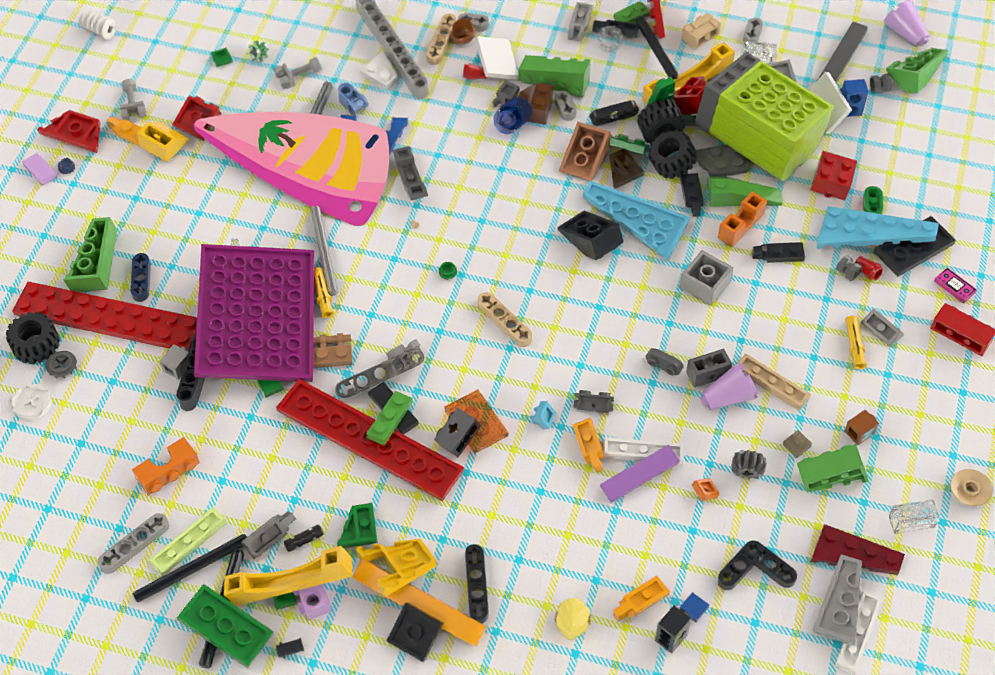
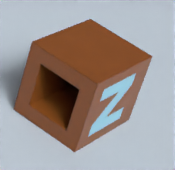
M863 410L847 422L844 432L859 445L876 433L879 422L874 415Z

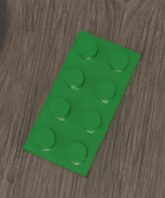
M205 584L200 587L177 616L179 622L247 669L274 633L271 629Z

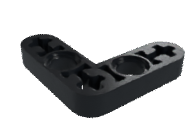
M752 540L747 542L720 571L717 582L720 588L732 590L755 565L780 586L790 588L794 586L797 580V572L763 544ZM754 548L757 549V553H756V552H754L753 554L750 553V549H751V550H753ZM772 560L775 562L776 567L768 568L764 562ZM743 561L746 564V568L742 570L736 568L735 562ZM779 567H781V572L779 571L778 574H776ZM732 571L734 574L732 575L731 582H724V577L728 578ZM784 575H791L790 579H783Z

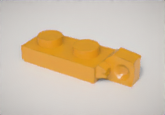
M112 116L107 120L109 128L112 129L116 136L139 146L137 133L143 127L124 119L119 121L118 118Z
M590 417L573 424L580 449L587 464L592 463L596 473L604 470L600 460L605 458L604 451L592 418Z
M655 576L623 596V599L619 602L620 606L614 609L613 616L617 621L627 616L630 618L637 616L667 597L670 591L659 577Z

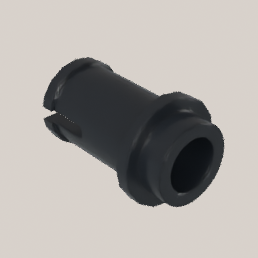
M301 638L285 643L279 642V645H275L278 657H283V659L286 658L285 656L304 651Z

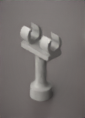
M317 57L310 59L309 64L298 67V69L289 71L284 63L282 66H276L273 70L275 76L281 78L282 88L288 89L291 86H295L293 76L307 72L310 69L314 72L319 71L321 66Z
M125 79L122 82V89L127 93L128 104L120 105L122 119L129 120L128 113L139 112L140 117L147 116L144 102H135V81L133 79Z

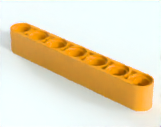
M362 558L352 578L383 595L378 587L377 579L392 575V573ZM410 583L385 596L401 606L408 602L444 622L442 629L476 647L487 628L482 623Z

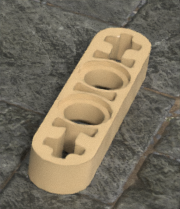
M452 13L442 16L426 52L427 62L431 65L441 62L451 40L450 31L452 32V24L457 21L456 16ZM443 31L448 32V34L442 35L440 33ZM436 43H442L443 45H442V46H436L435 44H436Z
M485 292L479 295V309L505 334L521 347H527L531 344L532 332L491 293ZM495 311H502L504 314L497 317L493 313ZM509 322H513L516 324V326L514 328H508L506 327V324Z

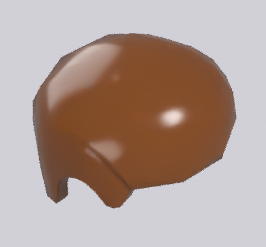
M459 19L452 24L450 36L454 43L464 45L470 43L475 37V27L470 19Z

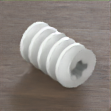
M91 8L86 9L78 19L79 26L105 39H110L114 35V20Z

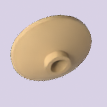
M961 470L951 480L952 494L959 502L965 505L981 506L987 503L992 496L993 487L990 480L977 470Z

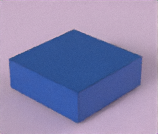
M692 592L679 608L684 609L689 614L691 620L696 623L707 611L709 604Z

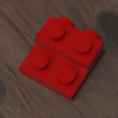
M188 95L172 125L204 141L205 138L194 129L195 122L203 118L221 116L222 113L217 105L213 103L207 104L199 96L194 98ZM207 123L203 128L209 131L214 126Z

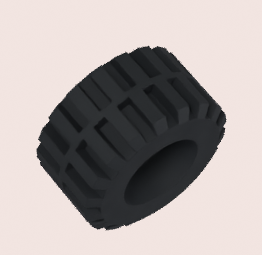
M667 99L665 101H655L647 105L645 109H642L637 119L644 140L650 144L652 141H655L654 138L656 136L659 137L661 135L660 133H667V130L672 132L679 130L681 132L684 131L683 129L686 126L678 105L674 101Z
M667 130V133H660L661 135L654 138L655 141L651 142V147L648 149V156L655 170L660 176L663 175L664 178L670 177V179H674L676 176L678 178L682 177V174L686 175L689 169L692 170L693 164H696L697 161L695 159L697 158L696 149L689 136L683 131L679 132V130H674L673 132ZM678 151L675 155L668 157L671 153Z
M27 312V315H19L18 319L12 320L13 324L8 325L9 330H6V341L16 359L22 360L23 363L30 362V364H35L37 361L41 363L43 362L42 360H47L51 354L55 353V349L59 347L58 342H60L58 332L51 318L47 317L44 313L40 315V312H35L34 314ZM34 335H39L37 338L33 340L26 341Z

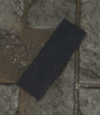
M384 382L368 391V396L381 411L393 395V392ZM408 410L396 428L404 435L416 427L419 422Z

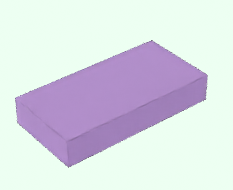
M38 153L22 161L24 167L42 186L57 177L56 172Z

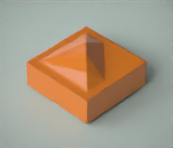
M710 478L695 480L692 483V487L701 501L716 499L720 495Z

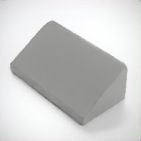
M874 308L861 321L865 327L889 347L904 335L902 331Z

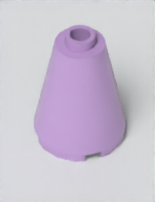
M905 0L897 5L899 7L897 10L894 11L892 9L888 13L884 22L886 26L916 47H922L929 41V33L913 2Z
M740 362L702 392L703 396L700 399L705 408L709 407L712 410L758 398L755 385L750 375L743 373L745 367Z

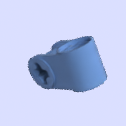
M342 83L338 86L339 102L352 115L357 114V111L361 108L368 106L365 96L359 93L351 84Z

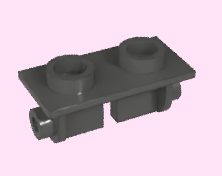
M579 390V393H575V397L578 400H574V408L591 411L592 404H596L595 412H613L614 404H610V401H614V397L606 392H599V395H593L591 391Z

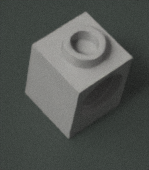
M173 344L160 360L163 372L179 380L183 374L189 351L184 347L180 348Z

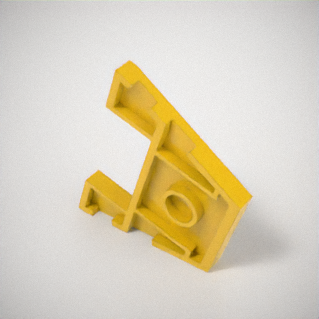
M421 539L394 542L393 546L385 547L382 544H373L374 548L363 549V546L355 547L356 555L360 561L362 558L372 561L383 557L395 573L377 579L378 587L384 596L393 593L437 567L435 557Z

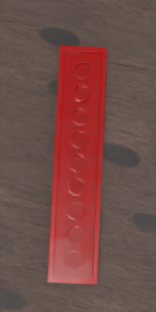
M27 281L12 310L16 316L21 314L27 315V312H32V314L40 312V315L44 313L47 317H50L53 324L169 349L174 344L180 348H186L189 352L197 330V317L29 281Z
M301 379L297 380L276 407L277 412L442 502L464 472L463 466L394 430L385 445L368 439L367 432L375 419Z

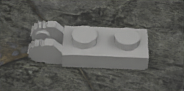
M576 3L569 25L568 39H572L574 30L579 31L578 41H582L592 14V4Z

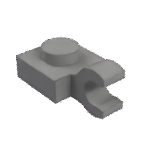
M415 339L406 348L401 344L387 352L386 356L388 359H391L410 349L421 350L420 344ZM406 355L403 356V359L406 361V364H408V362L413 361L412 357L406 359ZM395 360L392 363L396 371L403 367L400 360Z

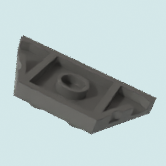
M727 145L696 150L697 158L695 159L699 166L706 170L710 176H731L748 173L750 160Z

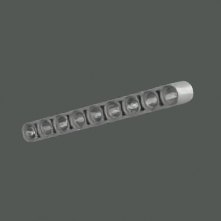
M355 0L357 11L413 96L417 99L426 98L428 96L426 77L375 1Z

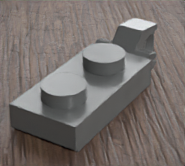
M289 511L282 516L277 514L241 541L250 556L256 559L288 534V525L295 521L296 518Z

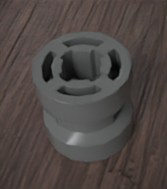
M891 75L871 76L870 89L872 93L879 92L880 90L890 91L892 89Z
M849 255L843 257L836 266V270L844 273L845 278L849 281L856 279L863 269L861 265L854 263Z

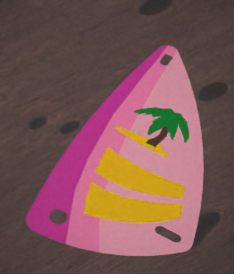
M297 112L229 114L199 119L194 124L196 132L251 173L311 207L319 206L320 211L351 225H364L374 212L383 193L389 168V144L387 133L383 128L339 117ZM208 123L215 127V131L210 132L203 127ZM374 134H377L379 136L378 140L370 149H367L365 147L366 143ZM359 201L362 204V208L359 211H352L349 208L350 203Z

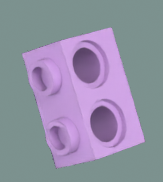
M323 584L294 591V595H299L301 600L297 602L301 614H306L308 620L332 612ZM311 601H318L316 605H309Z

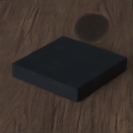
M405 602L386 641L416 659L425 662L444 622Z

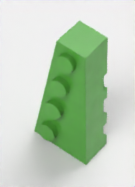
M525 55L519 67V81L532 85L535 83L553 85V90L565 91L571 95L583 97L589 85L591 59L577 61V58L561 60V57L547 59L546 56Z
M110 217L93 218L83 237L84 242L77 250L78 255L70 265L71 270L69 274L65 275L64 282L70 290L87 292L108 289L117 236V228Z

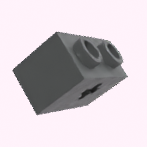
M723 348L689 359L686 373L695 388L716 381L731 369L732 362Z

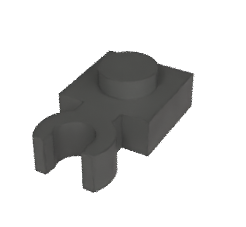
M505 80L496 92L497 98L492 102L493 107L495 108L498 104H501V111L505 110L506 102H513L520 91V87Z

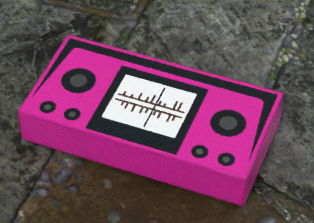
M948 267L936 276L934 282L962 303L969 300L977 291L975 287Z

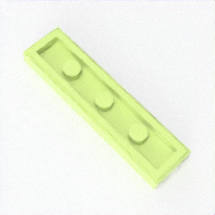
M212 507L149 559V563L162 576L166 575L226 525V519Z

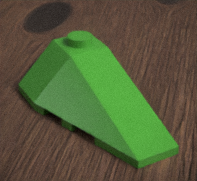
M938 48L927 49L919 52L916 57H906L904 62L896 61L886 68V71L901 90L908 91L909 93H918L927 85L948 54V50Z

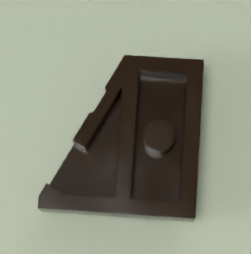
M626 149L610 154L609 160L614 189L644 176V170Z

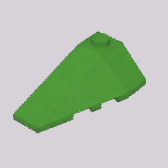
M707 176L710 207L741 206L742 201L752 191L767 200L766 206L782 205L781 190L778 188L727 176Z

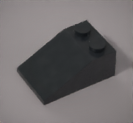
M585 210L557 227L558 231L585 256L595 260L601 259L605 254L615 250L624 243L618 223Z

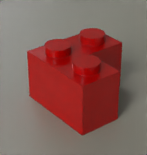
M704 76L691 77L674 94L673 100L678 105L682 114L692 115L698 113L704 89L707 85Z

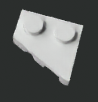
M380 52L360 70L363 77L386 90L398 80L397 74L383 52Z

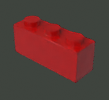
M944 303L937 313L930 328L980 356L984 355L995 337V329L990 325L984 324L973 316L967 315L947 303Z

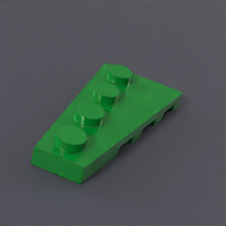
M672 77L662 78L656 82L647 105L659 100L665 101L667 99L674 101L675 81Z

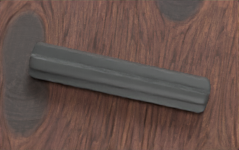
M325 81L310 114L321 115L333 88L331 82Z

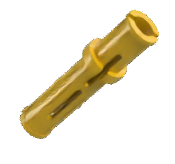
M314 268L317 304L321 308L322 317L330 318L334 315L323 270L322 268Z
M851 315L845 318L851 346L849 351L853 356L854 368L860 370L864 369L867 365L864 356L865 347L861 341L858 318Z

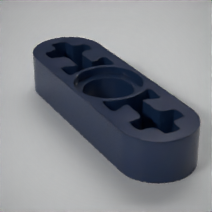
M138 253L132 259L130 292L133 299L137 302L145 301L149 297L151 263L148 255L145 253ZM138 275H145V278L142 280L136 279ZM139 287L142 288L141 294H138Z

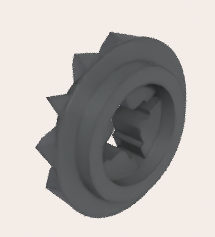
M69 351L55 352L47 359L46 370L50 376H54L56 379L58 377L65 378L66 375H72V371L77 369V359ZM57 362L65 364L66 367H59Z

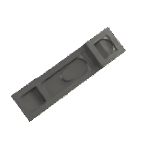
M410 146L394 149L393 154L409 199L415 200L427 197L428 193L418 173Z

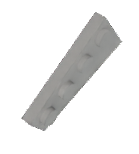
M845 555L840 556L814 624V633L855 646L862 573L861 560Z

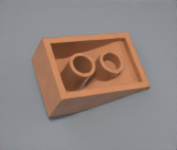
M577 121L559 171L592 181L609 152L611 146L609 145L610 139L613 137L611 132Z

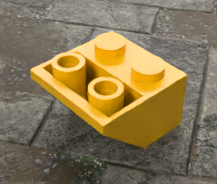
M148 122L137 133L139 146L167 163L189 141L188 137L162 122Z

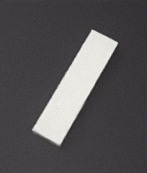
M604 437V457L608 459L641 461L669 444L680 460L678 465H683L684 444Z
M864 590L862 591L859 599L856 644L853 646L843 642L835 667L856 675L883 598Z

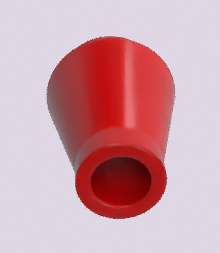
M471 63L464 64L463 78H467V80L487 79L482 67Z
M859 256L855 263L862 266V272L869 280L873 279L875 281L883 273V268L879 263Z

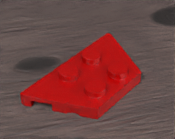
M68 110L60 117L51 120L52 124L45 128L40 126L37 129L41 135L95 153L98 152L101 126L99 119Z

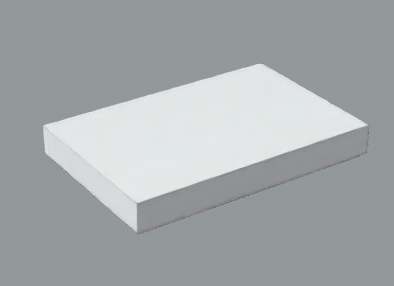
M477 36L476 44L485 76L517 80L519 73L509 40Z
M825 72L809 91L834 106L825 129V133L830 134L852 109L830 73Z

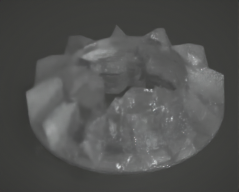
M606 26L597 34V45L606 53L616 52L623 44V34L615 26ZM608 32H610L612 37L617 38L612 40L611 46L608 41L603 40L608 38Z

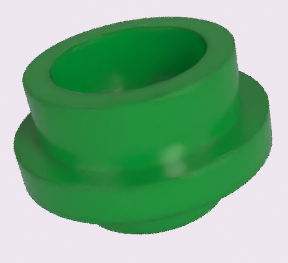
M444 262L439 267V275L443 279H452L457 275V268L452 262Z

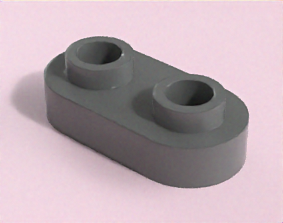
M656 348L649 349L645 356L650 366L660 368L672 376L679 375L684 368L683 363L679 359Z

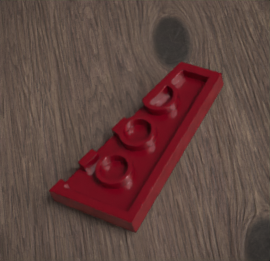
M824 524L811 562H825L828 565L837 566L840 556L845 555L861 560L862 568L869 569L872 572L898 575L905 554Z

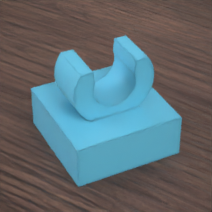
M540 401L539 406L533 409L536 412L535 415L530 416V419L534 423H539L543 429H550L556 412L547 401Z

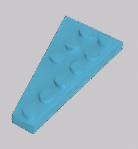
M593 181L589 182L583 192L585 200L668 261L690 222L689 216Z
M827 206L816 249H823V246L833 245V248H839L845 244H851L853 247L882 245L883 242L891 241L893 244H900V241L910 240L912 243L931 242L936 240L939 223Z

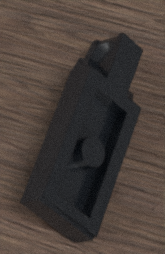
M594 20L592 32L637 38L640 25L607 20L606 22Z
M698 173L682 174L680 183L685 207H691L693 217L700 216L704 199Z
M802 242L769 243L753 246L752 249L753 259H763L767 263L805 260Z

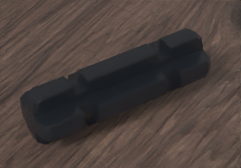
M317 524L311 527L312 530L307 529L293 536V539L285 540L284 546L286 550L290 552L296 549V546L300 547L313 541L314 537L317 539L323 536L321 526Z

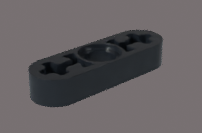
M629 100L595 109L590 113L589 118L594 126H600L633 117L639 112V107L634 100Z

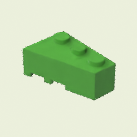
M856 444L845 445L835 451H826L814 458H804L801 462L797 463L806 492L832 488V484L842 482L844 486L851 484L850 481L860 479L863 483L869 482Z

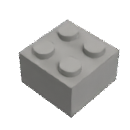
M701 250L681 274L680 288L712 305L730 283L734 267Z

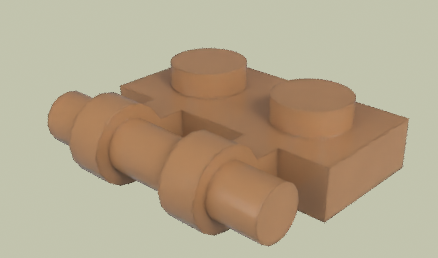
M337 333L334 336L323 334L320 337H313V345L320 344V347L313 348L314 368L352 365L351 345H344V342H351V334L343 335V333ZM338 343V346L327 347V344Z

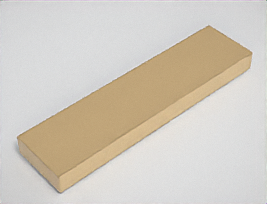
M745 353L738 361V363L740 362L745 367L743 373L749 374L754 383L800 411L810 399L811 394L748 354Z

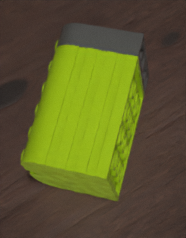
M746 51L705 86L695 124L784 182L795 172L798 166L801 167L813 155L819 146L834 106Z

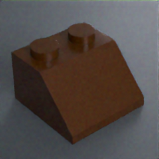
M535 83L520 91L512 119L546 125L553 102L554 86Z

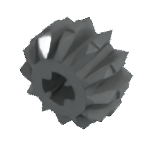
M740 450L734 454L731 466L732 471L737 476L758 479L763 477L767 463L766 458L761 453Z

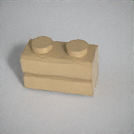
M709 13L698 16L691 24L687 23L683 27L682 40L695 50L720 34L721 23Z

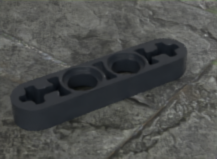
M472 544L465 550L469 613L471 618L484 623L489 617L484 551L480 545ZM474 551L477 553V563H473L472 552ZM475 569L480 570L482 575L479 578H473L470 575L471 571ZM481 589L484 594L479 598H475L472 595V591ZM476 604H481L482 616L480 617L477 616Z

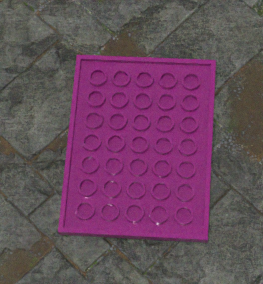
M201 244L194 377L297 381L301 379L304 382H313L314 250Z

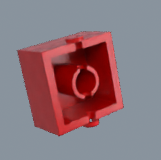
M822 151L810 190L824 194L826 198L835 197L845 200L852 185L857 160Z

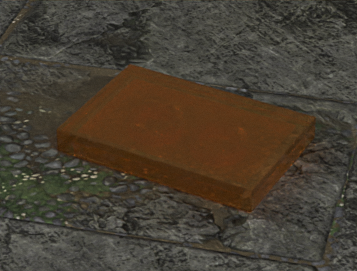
M479 389L444 406L448 416L458 407L480 423V429L468 444L474 454L509 436V432Z

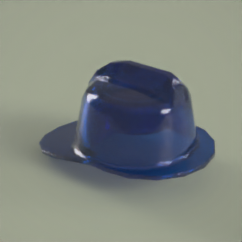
M514 97L508 100L494 115L493 121L496 129L503 134H512L517 131L531 117L532 108L529 101L522 97Z

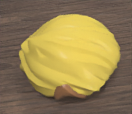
M576 597L568 598L559 604L558 611L555 612V623L558 630L571 641L583 634L590 625V609L582 600Z

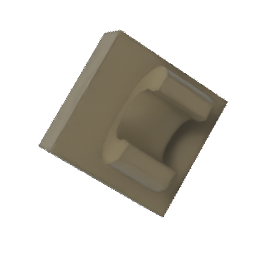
M797 430L784 440L783 446L798 458L811 448L812 442Z

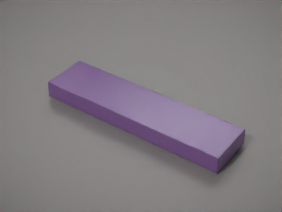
M668 444L601 483L600 487L612 503L679 464L680 460Z

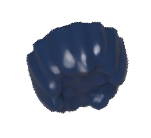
M68 157L58 163V170L62 174L71 173L75 169L74 162Z

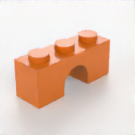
M752 191L742 201L736 216L730 213L720 224L718 238L733 247L765 214L767 200Z
M184 437L166 447L171 457L167 464L157 466L150 459H147L132 469L135 479L148 496L158 492L164 485L175 481L180 475L194 469L200 463L197 453Z

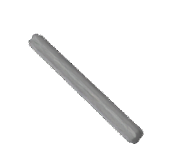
M312 206L310 211L328 294L332 296L336 295L338 290L320 207Z

